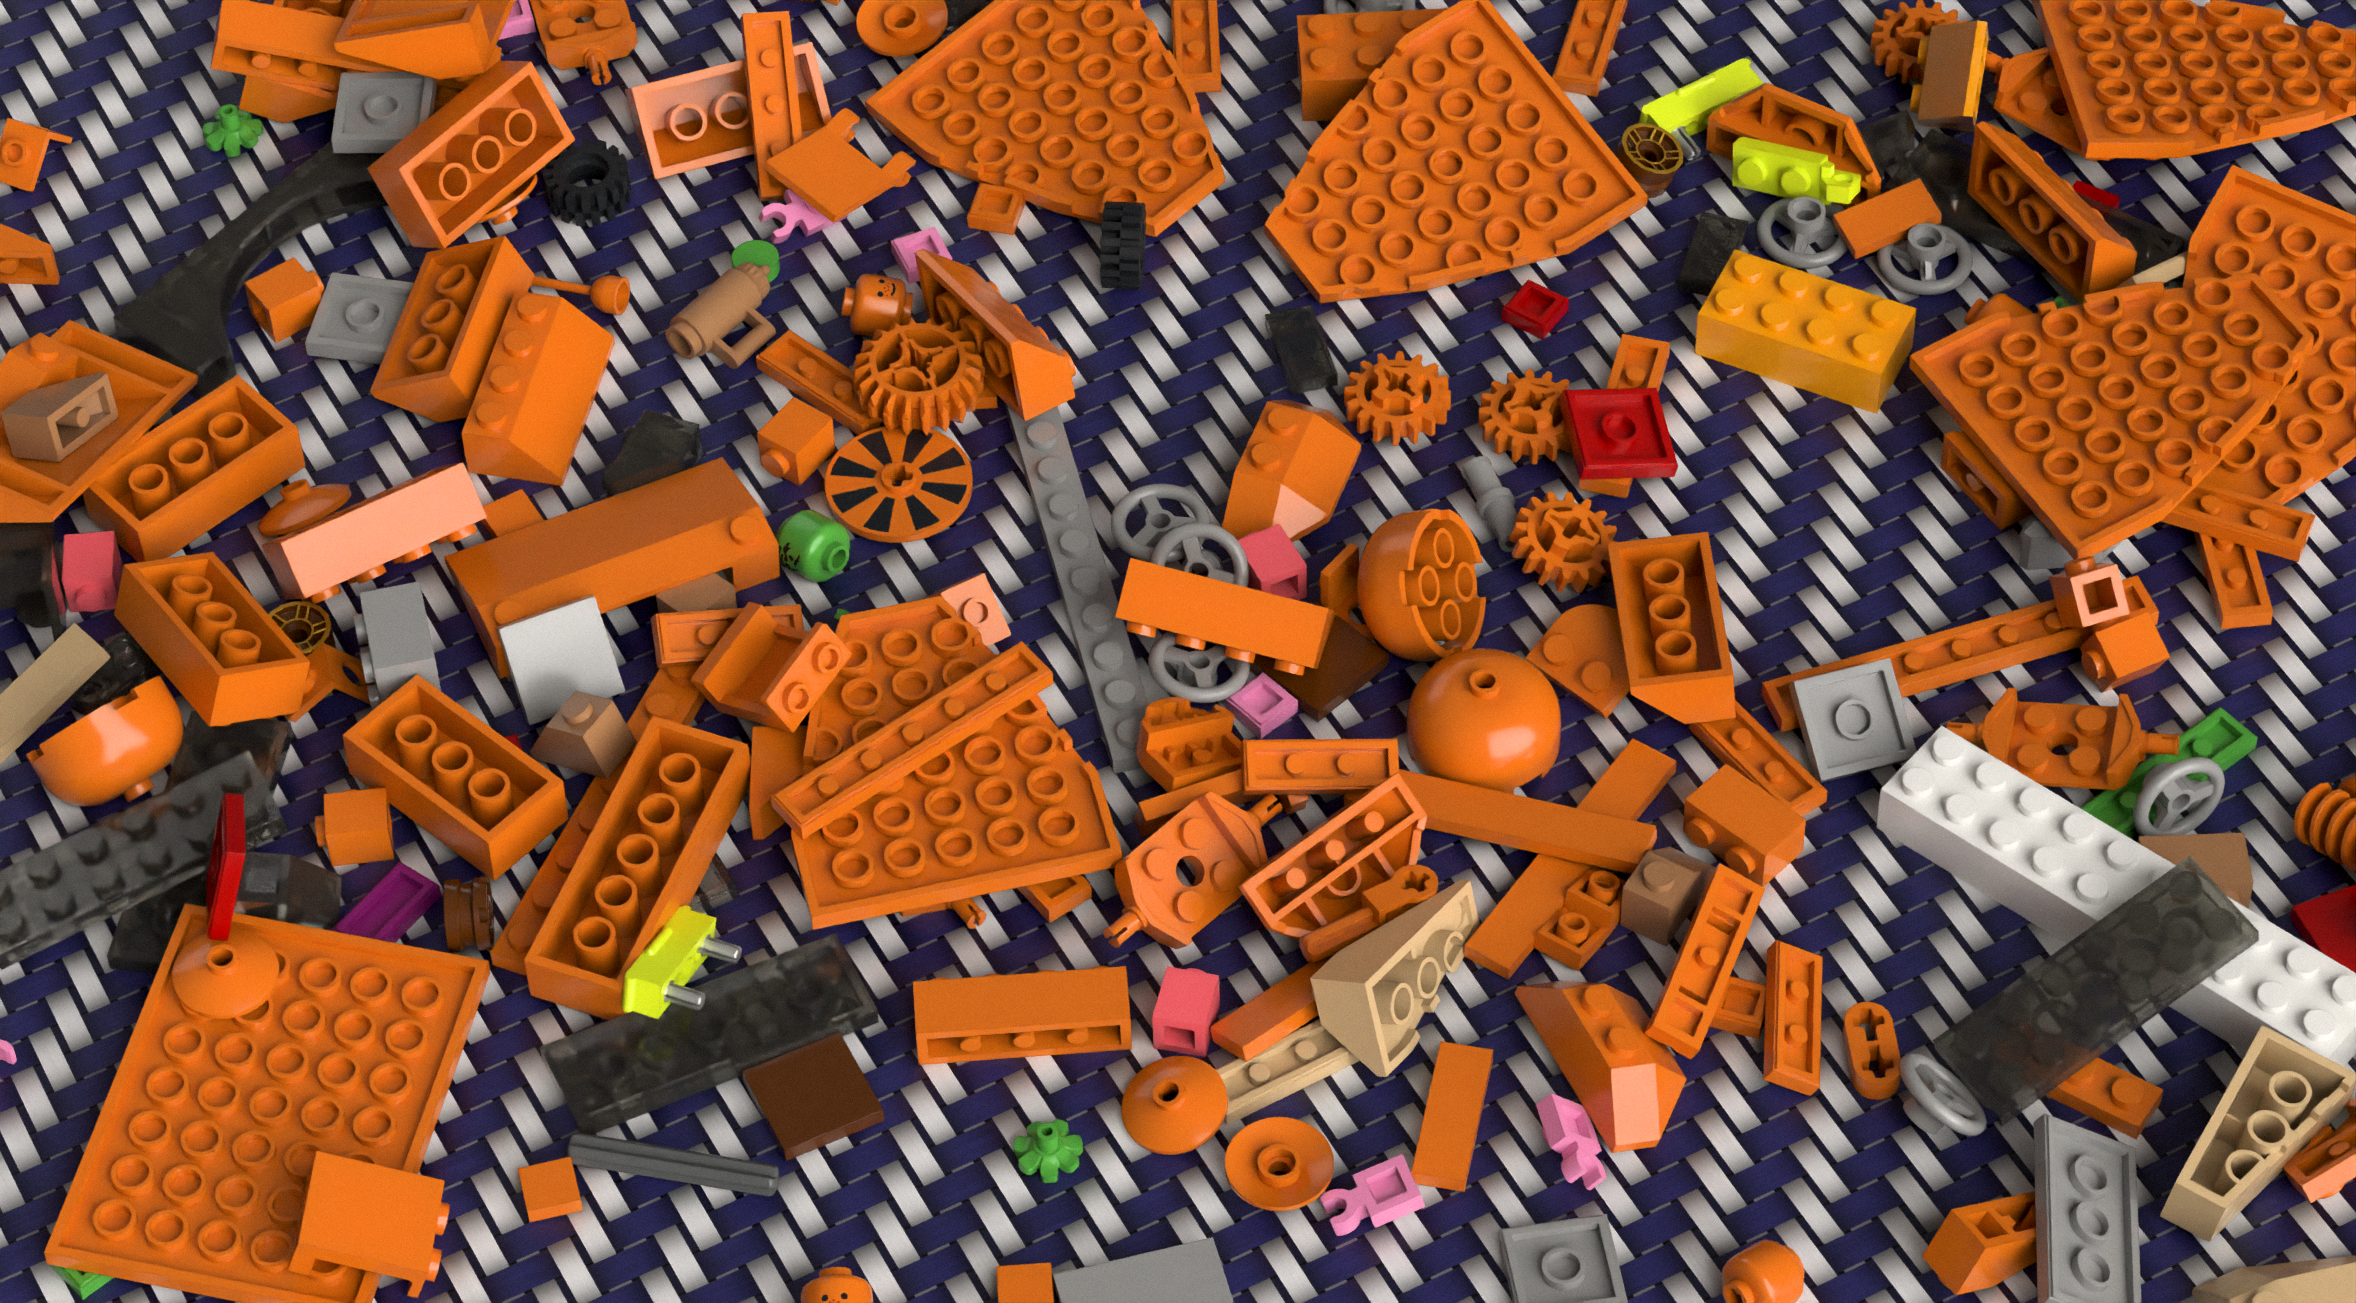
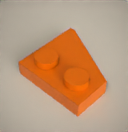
M2356 1096L2344 1105L2350 1117L2335 1132L2331 1126L2324 1125L2311 1138L2310 1143L2304 1149L2298 1151L2282 1167L2291 1185L2310 1203L2317 1199H2325L2337 1194L2346 1182L2356 1177Z

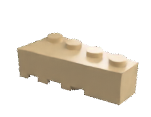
M2262 1025L2179 1174L2160 1217L2210 1242L2283 1171L2282 1167L2298 1151L2304 1149L2310 1143L2311 1138L2324 1125L2329 1126L2345 1110L2344 1105L2349 1101L2356 1087V1073Z

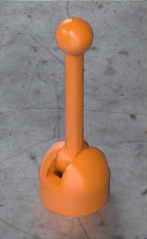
M615 275L602 276L592 286L534 276L530 288L535 285L590 295V299L596 308L604 313L622 315L625 312L630 298L629 280L626 277Z

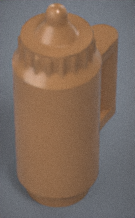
M745 262L734 269L726 271L671 319L670 327L666 330L665 334L672 349L685 359L703 356L710 350L732 369H737L776 335L774 326L756 311L770 291V283L766 277L770 273V267L768 265H761L758 268L752 263ZM742 321H745L753 328L732 347L722 340Z

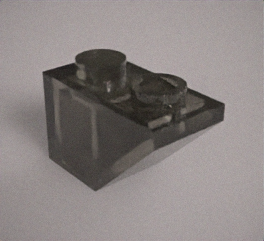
M644 410L636 426H631L626 431L622 450L616 461L609 462L605 468L602 488L606 490L607 498L698 466L703 458L699 424Z
M246 851L234 913L308 927L333 928L339 922L342 876L293 855Z

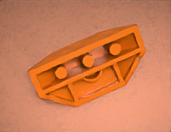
M1764 83L1713 110L1708 116L1706 150L1733 161V143L1743 136L1828 155V161L1835 164L1834 169L1861 175L1860 193L1851 200L1850 204H1836L1850 208L1880 195L1881 177L1860 130L1850 116L1769 83Z
M1285 399L1267 401L1235 469L1222 528L1239 540L1252 532L1262 531L1280 524L1291 542H1294L1330 521L1361 452V444L1329 410Z
M1397 772L1336 811L1261 865L1238 888L1268 931L1299 940L1301 936L1361 909L1362 892L1391 879L1399 868L1410 864L1416 865L1421 833L1425 829L1428 815Z
M1555 981L1518 986L1514 994L1611 1153L1656 1147L1687 1078L1667 1046L1644 1034L1650 1019L1638 1000L1604 983Z

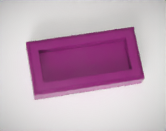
M399 861L331 931L396 943L441 897L440 886Z

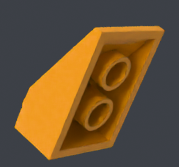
M1977 20L1931 26L1930 38L1921 37L1917 65L1925 66L1923 85H1913L1910 112L1918 113V125L1975 132L1989 41L1987 22Z

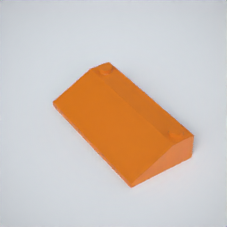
M354 0L334 41L336 52L437 80L455 78L457 81H468L485 72L515 0Z
M68 320L51 338L79 354L75 379L99 372L108 374L119 418L60 462L13 457L8 440L0 436V523L53 522L197 384L198 375L72 320Z
M723 457L444 556L447 568L499 679L511 675L495 628L590 594L595 596L600 614L721 570L727 581L735 586V593L780 577L779 544L760 506Z

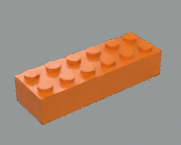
M652 715L524 959L531 996L628 1026L634 1011L627 1013L621 1008L624 976L678 908L684 905L689 906L750 786L751 763L748 744Z

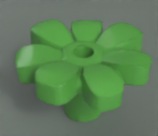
M232 104L222 106L215 113L216 122L205 123L202 129L203 136L206 139V146L212 151H219L224 147L227 157L239 156L241 154L240 145L248 149L254 147L259 142L258 136L263 134V126L260 119H252L250 112L238 110Z
M1056 1119L1052 1123L1037 1121L1027 1126V1137L1019 1136L1015 1139L1014 1155L1020 1158L1018 1167L1024 1174L1032 1175L1040 1169V1177L1043 1183H1055L1058 1181V1168L1066 1173H1072L1078 1168V1155H1081L1083 1152L1082 1139L1079 1135L1068 1136V1123L1063 1120Z

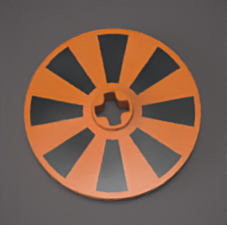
M886 426L864 432L848 441L837 451L830 461L825 474L826 500L834 517L845 528L861 537L887 543L917 541L943 531L963 514L973 492V475L968 457L952 439L930 429L927 436L921 429H913L906 436L900 426L889 432ZM903 480L901 486H895L897 481Z

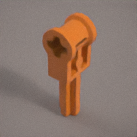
M1410 864L1399 868L1391 879L1362 892L1361 909L1301 936L1299 947L1304 958L1310 963L1327 958L1436 895L1438 891V877L1436 873L1423 865Z

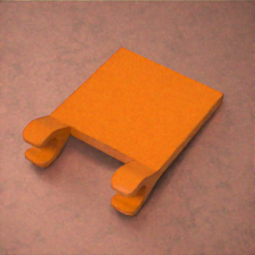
M844 108L826 126L765 161L763 169L834 223L888 189L903 187L908 184L911 175L907 171L915 166L916 160L907 153L900 151L881 169L849 144L855 135L851 128L859 123L860 117L850 109Z

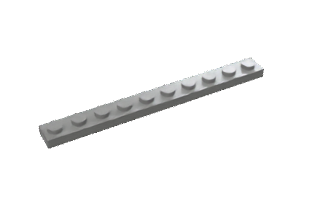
M1003 401L1113 773L1140 769L1142 766L1137 759L1136 743L1140 722L1144 718L1146 707L1149 703L1127 631H1125L1124 621L1115 617L1118 601L1058 406L1024 421Z

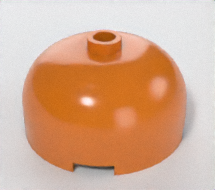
M1424 509L1398 514L1385 521L1375 530L1362 552L1357 576L1358 599L1362 615L1375 639L1386 650L1402 659L1413 662L1440 661L1451 654L1472 649L1479 637L1485 615L1486 597L1477 598V579L1474 564L1483 562L1473 533L1456 512L1450 509ZM1435 641H1447V642L1444 643V644H1442V645H1438Z
M1491 648L1468 649L1451 654L1429 668L1420 678L1411 694L1407 710V748L1411 760H1416L1420 767L1430 776L1513 794L1514 788L1530 782L1537 776L1542 779L1550 771L1557 759L1561 738V710L1558 698L1545 675L1532 663L1516 654Z
M160 675L133 688L128 695H123L107 705L101 706L41 743L39 749L25 755L50 793L66 803L90 807L110 802L121 795H124L127 802H130L155 787L150 778L162 771L174 759L181 746L184 731L183 718L179 706Z

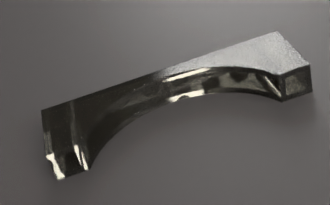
M330 140L324 148L304 164L296 167L288 177L269 192L260 196L247 210L237 218L229 221L222 230L202 246L194 249L186 259L167 274L158 278L150 288L135 300L126 304L120 312L113 316L119 341L198 375L197 384L188 392V394L198 400L233 378L237 373L230 341L227 337L228 320L235 298L248 276L274 249L311 226L342 214L362 209L389 206L367 169L385 153H334Z

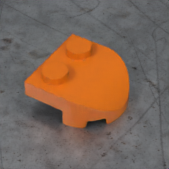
M1586 604L1567 610L1553 623L1525 657L1545 677L1605 719L1609 717L1630 691L1618 612L1615 608Z
M1168 697L1154 701L1146 707L1144 718L1140 722L1136 743L1138 762L1168 793L1242 769V742L1232 733L1235 715L1218 704L1213 706L1211 712L1190 707L1188 699L1181 697Z

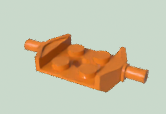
M529 0L547 62L562 70L585 66L586 69H590L592 82L596 85H601L600 75H602L604 85L610 82L612 75L608 68V61L627 57L638 44L636 25L631 20L625 0ZM580 17L592 18L585 23H576L574 21Z
M2044 47L2018 54L2011 59L2007 57L2004 59L1987 50L1984 69L1995 75L1994 83L1997 84L1993 109L2085 158L2056 71L2052 66L2048 65L2050 59L2049 48ZM2087 158L2094 162L2098 161V159L2095 158Z
M2008 688L1987 713L1984 721H1980L1979 724L1947 721L1946 727L1968 742L1978 744V748L2040 785L2052 787L2118 790L2126 786L2139 761H2145L2146 753L2178 756L2180 737L2177 733H2147L2146 730H2141L2140 721L2128 694L2121 693L2119 694L2118 707L2021 702L2018 701L2016 688ZM2060 745H2069L2076 748L2068 755H2056L2051 752Z
M1208 791L1196 797L1115 864L1114 883L1125 908L1121 910L1124 915L1103 930L1105 938L1114 936L1108 941L1109 944L1119 948L1124 941L1140 930L1146 932L1158 943L1174 949L1188 946L1193 942L1191 938L1243 895L1238 886L1257 868L1268 861L1260 831L1265 823L1282 811L1280 802L1272 805L1278 799L1273 794L1267 793L1250 810L1244 811L1212 791ZM1180 859L1189 861L1195 869L1196 877L1191 887L1182 884L1176 875V866Z

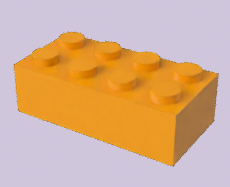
M1735 249L1698 313L1695 354L1877 414L1912 349L1917 308Z

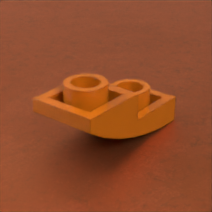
M1592 866L1567 890L1564 906L1537 931L1533 948L1579 971L1621 920L1622 890L1626 881L1618 878L1611 872H1607L1597 866Z

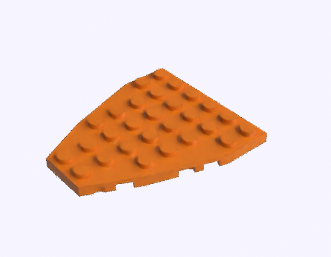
M994 0L865 100L867 112L929 164L978 183L1012 188L1022 192L1025 201L1059 214L1100 224L1103 221V209L1106 201L1144 203L1146 210L1145 235L1157 237L1225 182L1224 169L1218 153L1214 150L1212 137L1208 127L1205 126L1195 92L1171 51H1167L1160 40L1158 29L1152 19L1149 20L1141 7L1140 0Z
M1461 0L1405 34L1394 46V53L1380 69L1377 67L1368 77L1367 85L1358 96L1346 103L1315 140L1307 153V160L1297 177L1292 178L1285 189L1284 198L1280 205L1273 209L1265 222L1264 234L1320 304L1426 291L1566 255L1647 206L1649 196L1489 0Z
M2031 0L2047 48H2049V54L2085 158H2095L2103 161L2114 158H2143L2145 160L2182 158L2308 131L2356 115V30L2338 28L2333 24L2314 20L2309 28L2285 23L2286 12L2228 0H2211L2206 2L2205 7L2196 6L2189 0Z
M2232 165L2190 238L2183 287H2193L2194 278L2212 276L2223 279L2234 274L2256 272L2314 335L2313 349L2261 421L2201 482L2283 506L2356 457V216Z
M2255 272L2234 274L2223 279L2212 276L2194 278L2193 287L2164 289L2163 281L2140 283L2084 295L2083 304L2058 309L2054 301L2038 304V313L2011 318L2008 310L1993 313L1911 354L1910 369L2075 560L2093 556L2162 521L2261 421L2313 349L2314 335Z
M942 596L841 615L835 634L852 652V655L810 710L803 753L804 767L802 776L998 655H995L982 642L981 633L970 622L963 621L957 616L956 609ZM1038 694L802 840L793 829L791 830L792 848L813 930L1115 868V864L1122 859L1121 847L1098 771L1090 761L1085 763L1073 748L1072 738L1064 728L1059 730L1047 715V706Z

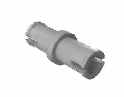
M1486 456L1475 457L1463 465L1462 469L1464 471H1461V475L1467 481L1477 500L1475 509L1480 518L1488 521L1499 541L1502 551L1512 552L1516 543L1510 541L1509 536L1517 516L1514 508L1515 498L1509 488L1502 486L1490 459Z

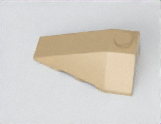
M1460 880L1338 951L1310 978L1312 997L1316 1002L1321 1025L1376 1076L1387 1077L1414 1050L1420 1039L1418 1031L1415 1030L1424 1012L1434 1013L1440 1002V998L1436 993L1438 986L1446 972L1456 973L1464 958V945L1480 926L1470 880Z
M2356 1255L2243 1267L2194 1287L2192 1295L2197 1303H2356Z

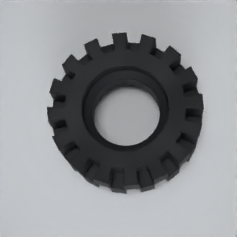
M582 139V146L576 147L575 143L572 142L566 147V152H560L545 165L546 169H543V179L548 207L551 206V212L555 217L561 214L562 221L567 224L575 218L576 226L585 227V220H592L593 226L601 225L600 217L605 216L610 222L616 218L615 210L623 213L626 209V202L630 203L631 184L626 157L623 153L619 155V148L614 145L607 149L606 141L598 140L596 146H591L590 139ZM585 179L601 180V182L592 186L581 187L573 185Z
M1106 201L1104 204L1101 225L1102 237L1100 240V282L1102 288L1141 290L1146 245V210L1144 203Z

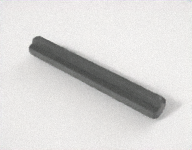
M579 1132L572 1135L568 1145V1157L571 1156L572 1164L763 1196H773L779 1184V1169L774 1164Z

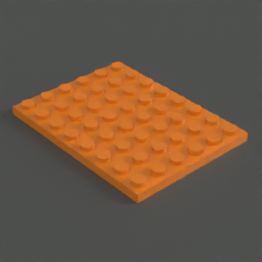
M185 903L44 1251L46 1262L49 1265L240 1303H372L382 1274L315 1259L309 1276L287 1271L307 1173L316 1150L406 1172L419 1173L490 975L489 961L233 913L230 928L251 931L264 938L272 946L278 958L279 980L272 995L254 1011L231 1019H211L200 1016L186 1008L176 996L173 988L172 969L177 956L189 942L207 933L206 907ZM230 962L220 963L218 966H224Z

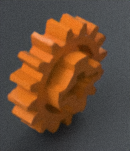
M1917 0L1916 7L1909 8L1906 3L1900 2L1897 13L1885 9L1883 11V20H1875L1870 44V52L1875 53L1874 64L1876 66L1886 65L1885 75L1887 77L1893 76L1896 73L1901 74L1902 84H1907L1911 78L1918 79L1920 85H1923L1925 66L1917 65L1921 37L1930 38L1931 26L1968 21H1957L1958 11L1955 9L1947 13L1942 12V3L1936 2L1932 8L1925 7L1923 0Z
M1397 351L1395 360H1388L1383 353L1377 354V364L1372 365L1363 360L1360 362V373L1350 372L1349 386H1346L1344 390V406L1347 407L1348 421H1357V432L1359 434L1372 430L1373 442L1378 443L1384 436L1391 437L1393 446H1398L1401 437H1408L1413 444L1418 443V433L1423 432L1432 437L1435 435L1436 424H1446L1447 410H1451V390H1448L1449 379L1447 375L1438 376L1439 365L1436 363L1426 367L1422 366V355L1417 354L1411 361L1404 360L1403 351ZM1370 393L1371 400L1368 402L1366 397ZM1428 395L1429 401L1425 404L1424 397Z
M1527 369L1525 378L1518 379L1512 372L1507 373V384L1505 385L1494 380L1491 383V393H1483L1481 396L1478 427L1483 428V441H1494V453L1497 455L1506 450L1511 451V461L1517 462L1522 455H1527L1532 464H1537L1539 455L1544 454L1551 461L1557 460V449L1559 448L1570 453L1572 449L1559 404L1562 391L1569 390L1570 381L1563 379L1558 383L1552 382V372L1547 371L1542 378H1535L1532 369Z
M1548 491L1543 501L1533 496L1530 498L1526 508L1521 507L1509 536V540L1516 543L1512 556L1513 558L1526 559L1522 568L1525 574L1533 571L1540 574L1538 578L1539 585L1543 586L1548 580L1555 581L1557 592H1563L1566 584H1572L1577 593H1582L1587 582L1596 588L1600 585L1604 576H1609L1611 568L1607 543L1616 542L1613 538L1618 530L1616 526H1604L1603 522L1607 516L1605 510L1596 513L1589 510L1592 500L1587 498L1581 504H1577L1574 502L1572 492H1567L1563 500H1558L1552 491Z

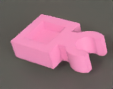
M787 189L783 196L787 205L771 203L765 206L759 215L760 222H765L770 218H777L782 222L783 227L775 230L770 238L772 243L776 244L787 240L793 228L800 226L805 237L846 219L848 215L833 223L792 190Z
M1550 1093L1536 1104L1543 1125L1542 1135L1551 1149L1562 1154L1561 1170L1567 1182L1573 1183L1579 1177H1582L1586 1189L1592 1190L1606 1179V1173L1602 1163L1596 1156L1602 1150L1591 1118L1583 1105Z
M1403 1154L1353 1174L1352 1177L1356 1188L1349 1191L1333 1189L1320 1197L1326 1214L1338 1209H1345L1342 1214L1330 1219L1336 1236L1346 1235L1354 1231L1360 1221L1369 1216L1374 1227L1377 1228L1425 1207Z

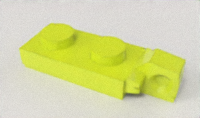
M1744 136L1739 137L1733 143L1732 186L1785 198L1813 197L1820 200L1824 205H1831L1833 202L1850 204L1851 200L1860 193L1861 175L1834 169L1835 164L1828 161V155Z

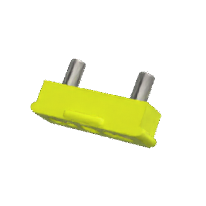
M1742 58L1644 105L1641 109L1639 123H1650L1672 134L1679 142L1686 159L1693 161L1699 157L1701 150L1690 136L1707 129L1710 113L1761 86L1763 82L1751 69V61L1747 58Z
M687 905L679 907L624 976L622 1010L627 1013L634 1011L659 1019L671 1002L700 1010L705 1003V993L684 986L708 956L736 964L741 957V947L714 938L715 917L693 911Z

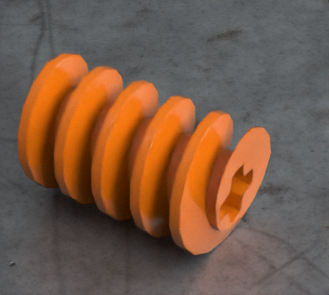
M2328 782L2320 783L2310 789L2298 805L2293 822L2294 833L2303 844L2313 847L2317 852L2329 856L2331 860L2345 865L2347 869L2356 873V798L2351 799L2349 793L2341 789L2332 791V787Z

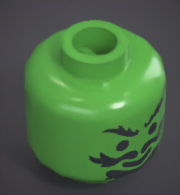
M801 510L790 516L780 525L777 531L776 540L779 544V560L781 564L813 582H824L834 577L846 566L849 560L850 537L846 528L842 524L814 510Z

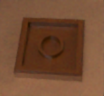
M1317 600L1311 603L1314 605L1325 607ZM1335 614L1317 669L1305 666L1303 676L1273 669L1275 658L1259 654L1255 655L1254 663L1249 662L1250 671L1258 676L1264 672L1298 700V708L1319 722L1389 666V654Z
M840 1032L742 1071L743 1083L786 1161L885 1121L882 1106Z

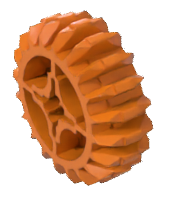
M911 316L907 325L900 326L892 320L888 332L875 329L873 340L863 341L862 348L860 349L861 353L856 355V360L854 361L853 387L857 393L861 409L868 411L873 423L883 421L888 432L900 426L906 436L913 429H921L927 436L933 427H939L946 432L950 420L963 424L966 412H974L976 410L978 398L982 397V392L985 388V364L980 353L975 354L976 342L966 341V330L954 332L950 321L941 326H936L932 317L926 323H916Z

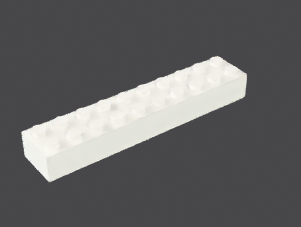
M1942 725L1881 788L1876 828L2241 1051L2247 1053L2263 1025L2343 1067L2356 1054L2355 972Z

